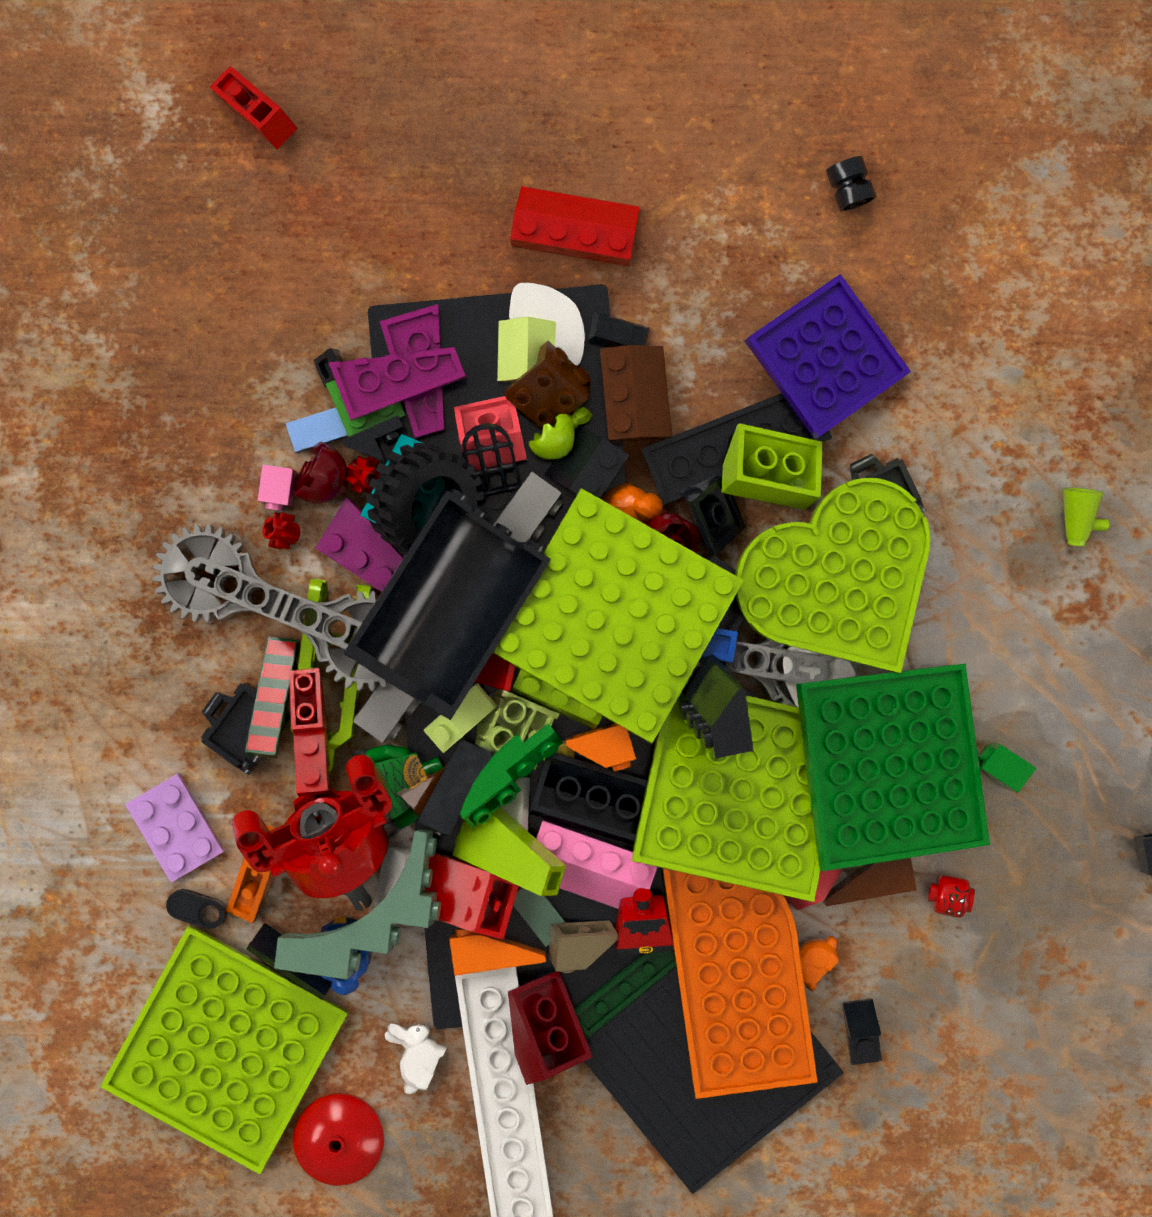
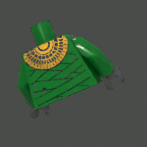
M385 744L370 749L353 751L352 755L360 754L370 757L386 782L392 801V808L388 812L389 818L386 819L387 823L383 824V826L390 824L393 827L394 831L388 835L389 838H393L402 829L418 819V816L396 793L404 788L409 789L419 783V779L427 774L432 775L443 768L437 756L421 763L417 753H411L408 748Z

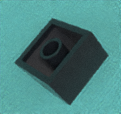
M578 425L574 429L575 438L572 450L566 456L554 459L544 475L575 496L578 495L582 488L601 499L627 461L629 455L603 437Z

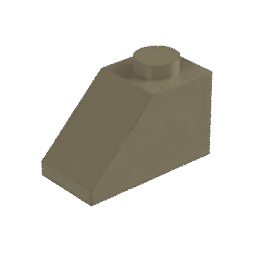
M609 920L551 924L548 957L556 971L572 973L575 970L587 969L618 940V933Z

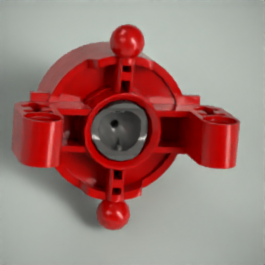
M357 755L347 762L346 772L352 791H336L329 785V793L299 796L293 802L295 812L283 825L269 831L261 817L254 811L245 810L234 816L232 827L237 848L255 871H271L273 877L286 872L298 890L309 897L332 898L347 895L355 910L358 911L363 910L359 901H362L366 909L371 905L372 897L363 887V883L381 867L386 856L389 839L383 824L387 823L384 815L391 810L392 801L386 782L370 757Z

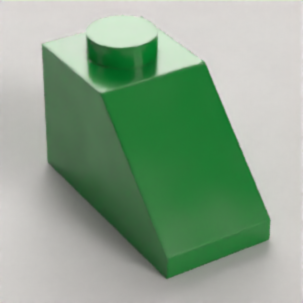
M993 742L991 746L987 744L978 754L980 770L1004 789L1016 793L1022 789L1037 769L998 743Z

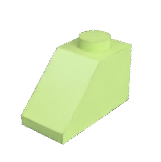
M477 683L469 690L451 720L440 715L423 731L444 753L495 709L497 705Z

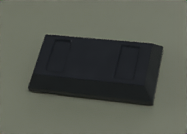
M593 311L587 341L607 347L646 346L650 327Z

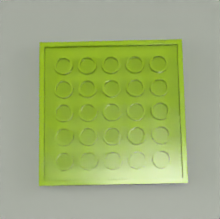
M581 488L544 552V555L551 559L493 654L652 744L744 580Z
M681 692L658 732L631 861L814 902L820 868L799 708L746 696L754 751L715 759L708 749H704L701 739L696 738L694 730L689 729L687 720H682L679 709V702L683 701Z
M190 924L182 935L100 1087L250 1170L261 1174L349 1011L325 997L323 1000L319 999L290 978Z

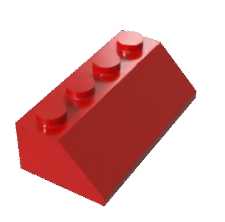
M521 186L512 224L511 246L629 267L640 207Z

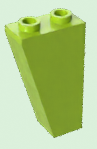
M501 807L492 813L487 822L477 825L473 829L463 820L460 832L455 839L453 856L539 896L558 894L566 865Z

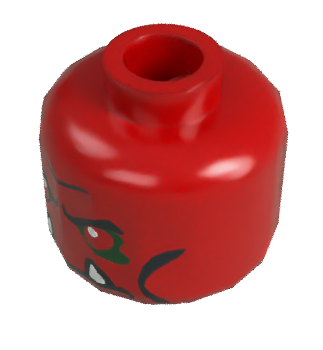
M942 875L939 877L937 884H930L928 901L933 902V908L937 914L961 918L966 912H971L975 889L970 888V883L966 879Z

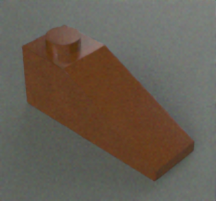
M911 858L863 865L834 886L822 902L825 906H832L917 891Z

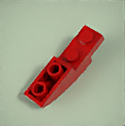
M320 668L289 671L291 729L294 733L296 793L298 796L329 793L328 766H330L321 670Z

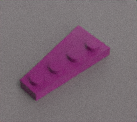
M438 304L380 321L390 355L441 349ZM443 386L404 401L415 439L445 430Z
M455 347L418 351L402 355H386L385 357L369 359L361 358L345 362H328L351 421L466 378Z

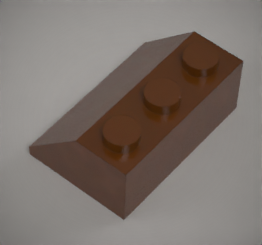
M627 345L600 348L609 441L614 444L672 437L664 347Z

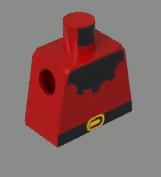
M639 888L633 893V897L620 900L615 930L618 933V940L616 941L617 955L675 951L670 915L663 896H652L649 889Z

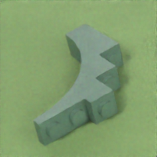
M420 828L415 831L410 855L400 878L386 898L369 914L354 923L335 930L312 934L285 933L278 937L274 969L347 980L354 974V971L357 972L359 969L361 954L357 950L388 954L394 949V946H398L401 928L397 927V924L429 928L434 924V920L438 921L441 911V902L437 901L438 893L426 891V887L430 888L433 876V870L428 869L430 856L434 857L437 843L436 838H432L433 830Z

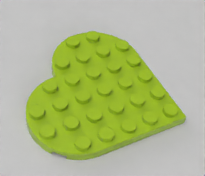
M860 478L846 482L830 491L817 505L810 523H784L759 534L745 548L735 572V576L744 580L735 595L743 617L755 631L773 642L890 672L901 673L927 565L931 540L927 518L915 502L916 499L905 489L893 482L878 478Z

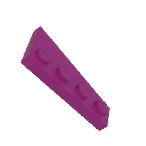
M346 497L315 548L382 592L403 559V556L395 549V546L380 538L382 535L375 532L372 527L374 523L360 516V509L350 497Z

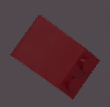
M554 971L508 991L514 1052L526 1085L546 1080L593 1057L559 971Z

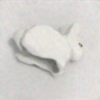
M390 1023L387 1027L388 1031L385 1033L386 1040L402 1044L405 1048L400 1061L401 1076L405 1082L404 1092L411 1095L416 1093L418 1089L427 1090L438 1061L443 1057L447 1047L439 1045L433 1039L428 1038L430 1028L427 1025L417 1024L405 1029L400 1025Z

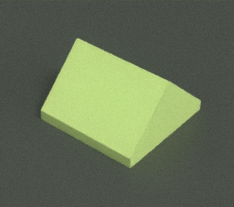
M529 316L499 321L497 382L514 383L537 364L539 349L544 343L550 341L555 346V321Z

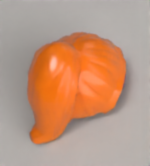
M630 483L615 486L601 498V500L644 524L660 514L667 513L662 499L652 492L645 493V491Z

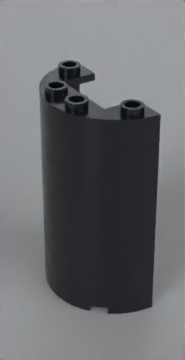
M453 488L450 492L448 490L444 492L343 654L355 660L364 668L449 720L456 713L551 560L544 555L545 549L532 540H529L528 543L518 542L510 537L513 532L499 523L494 526L486 521L487 515L478 508L467 504L468 498Z

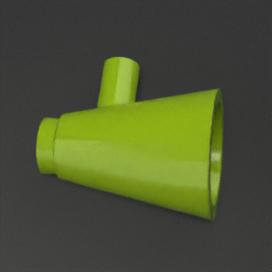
M1062 488L1066 538H1068L1067 544L1086 546V540H1088L1091 530L1107 531L1109 529L1108 519H1095L1104 492L1086 488Z

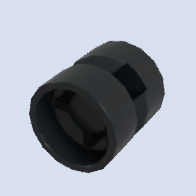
M863 156L843 160L826 170L831 187L837 188L834 196L840 211L855 209L877 198L871 180L865 179L868 170Z

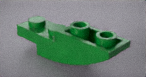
M549 723L525 742L516 734L502 746L480 772L465 799L460 813L461 817L472 829L477 825L487 822L492 813L501 806L511 803L515 799L516 794L521 791L515 781L520 777L527 776L536 764L544 758L551 757L556 753L558 747L563 744Z

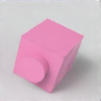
M262 465L257 501L265 503V509L283 511L284 506L292 507L293 493L295 491L293 488L296 482L297 471L291 468Z

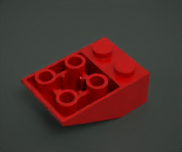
M435 853L434 857L430 856L428 869L433 870L431 886L430 888L426 887V891L438 893L437 901L441 902L438 920L474 933L503 940L519 886L464 860Z

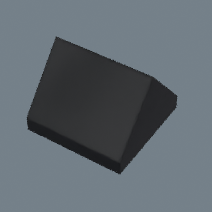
M327 349L314 359L315 366L325 388L327 387L326 383L335 380L328 362H344L337 349Z

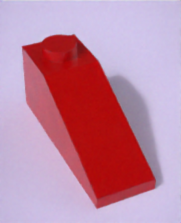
M231 66L209 87L276 150L298 129L281 107Z

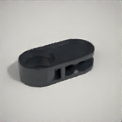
M176 890L166 901L167 912L170 916L203 928H216L227 917L226 906L221 900L192 890ZM214 905L218 908L220 914L217 921L211 922L206 920L203 914L206 906Z

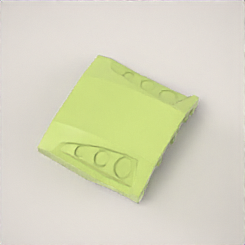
M498 689L491 697L497 707L479 722L475 744L497 753L516 734L525 742L548 723L552 726L554 719H558L559 713L506 690Z

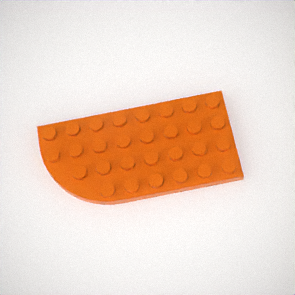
M663 868L695 1098L817 1083L797 930L791 909L785 897L779 894Z

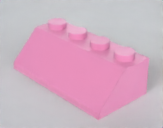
M542 819L536 839L566 865L560 885L561 889L619 909L620 900L633 897V893L637 889L646 888L650 890L657 867L631 861L632 848L555 821Z

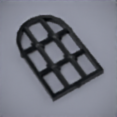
M492 423L480 424L471 428L462 441V457L466 459L465 462L469 463L468 455L476 454L479 458L481 470L472 474L483 477L486 490H483L484 496L521 487L513 451V442H511L505 429ZM489 429L493 445L486 447L480 445L477 432ZM495 430L502 433L508 442L499 443L496 439ZM473 435L476 449L466 451L468 439ZM509 446L513 463L504 465L499 448ZM492 450V452H495L498 467L488 469L485 466L482 452ZM514 468L517 483L507 485L504 470ZM493 472L500 473L502 486L491 489L488 474Z

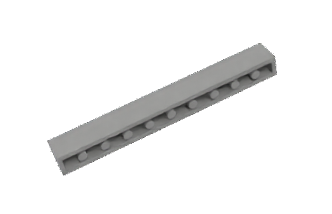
M531 472L494 526L497 523L505 526L513 532L510 537L518 542L528 543L529 540L536 542L546 528L542 523L547 516L554 517L563 505V502L560 500L563 495L556 488ZM388 682L387 688H383L379 684L353 722L382 743L386 742L388 738L393 741L403 728L400 721L407 713L411 716L421 702Z

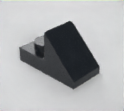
M395 416L342 441L344 446L351 450L387 463L379 442L383 440L385 444L399 439L400 433L407 429L402 418Z
M873 999L842 1002L850 1063L856 1065L882 1061L879 1043L881 1031Z

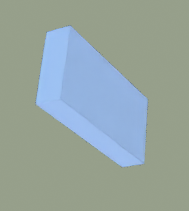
M336 407L286 423L295 453L314 448L321 441L329 443L348 437Z

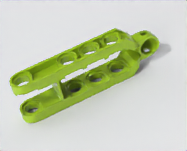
M312 578L309 584L307 600L326 602L328 581ZM357 584L356 600H358L359 591L363 592L365 599H369L373 587ZM315 610L305 612L304 624L306 626H312L317 621L318 616ZM303 633L298 670L318 668L315 647L311 640ZM331 633L334 638H340L344 635ZM356 662V665H355V667H354V669H353V671H352V673H351V675H350V676L353 677V678H354L356 669H357V667H358V663H357V662ZM354 682L350 688L345 687L344 697L339 708H342L340 728L334 733L328 732L330 761L328 774L334 767L336 749L355 735L356 724L353 720L357 716L360 691L357 690V682Z

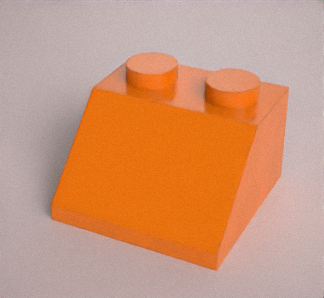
M616 723L565 738L568 748L605 768L612 766L613 771L630 767V761L636 759L628 730Z

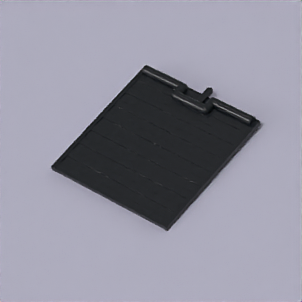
M677 967L588 1039L586 1038L593 1057L584 1062L692 1194L844 1073L811 1032L817 1083L696 1099Z

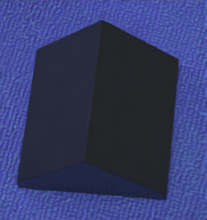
M718 474L681 491L692 521L700 534L701 543L710 556L716 555L746 527L734 496L722 493V474Z

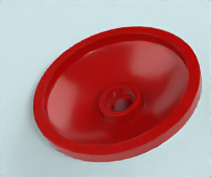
M345 1093L324 1095L311 1102L299 1116L293 1132L295 1156L303 1170L315 1180L334 1186L352 1184L367 1176L378 1163L384 1146V1130L375 1110L361 1098ZM334 1140L339 1141L341 1148H332L331 1142Z

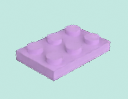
M180 773L175 774L125 804L170 882L177 880L225 851Z

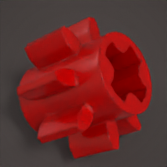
M357 456V460L352 461L348 465L347 478L345 480L352 484L351 490L362 494L364 491L369 494L372 493L374 488L369 486L372 478L378 480L381 473L376 471L378 460L370 456L366 459Z
M274 512L273 517H268L265 520L262 534L265 539L270 540L268 547L289 550L290 545L297 543L300 538L301 529L299 524L293 522L294 515Z

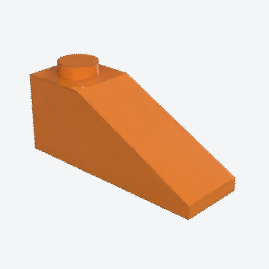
M265 824V825L267 826V828L269 829V831L275 829V828H273V827H271V826ZM243 858L226 911L253 924L275 879L271 871L257 872Z
M458 928L455 929L456 934H451L449 938L455 976L546 962V951L505 937L502 940Z

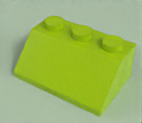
M739 423L736 426L723 463L722 493L802 510L807 509L821 498L822 442Z
M520 670L512 693L592 729L598 726L602 715L525 671Z

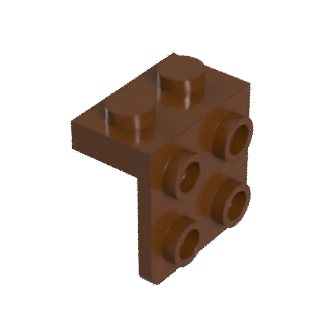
M547 341L539 349L537 364L507 387L504 396L543 430V425L548 423L554 427L557 422L556 417L559 414L569 415L588 400L591 379L582 367H577L568 359L564 350L555 347L550 341Z

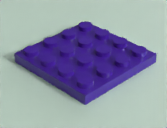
M841 274L744 341L815 440L911 372Z

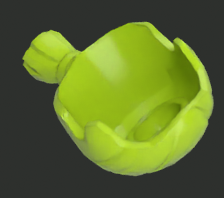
M579 406L570 416L559 414L556 417L557 422L554 427L548 423L543 425L541 435L534 433V440L529 441L531 451L544 459H559L566 456L574 445V429L578 425L587 423L593 416L587 408Z

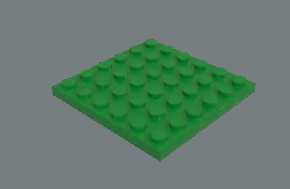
M966 663L907 670L901 673L891 672L796 684L820 871L990 845Z

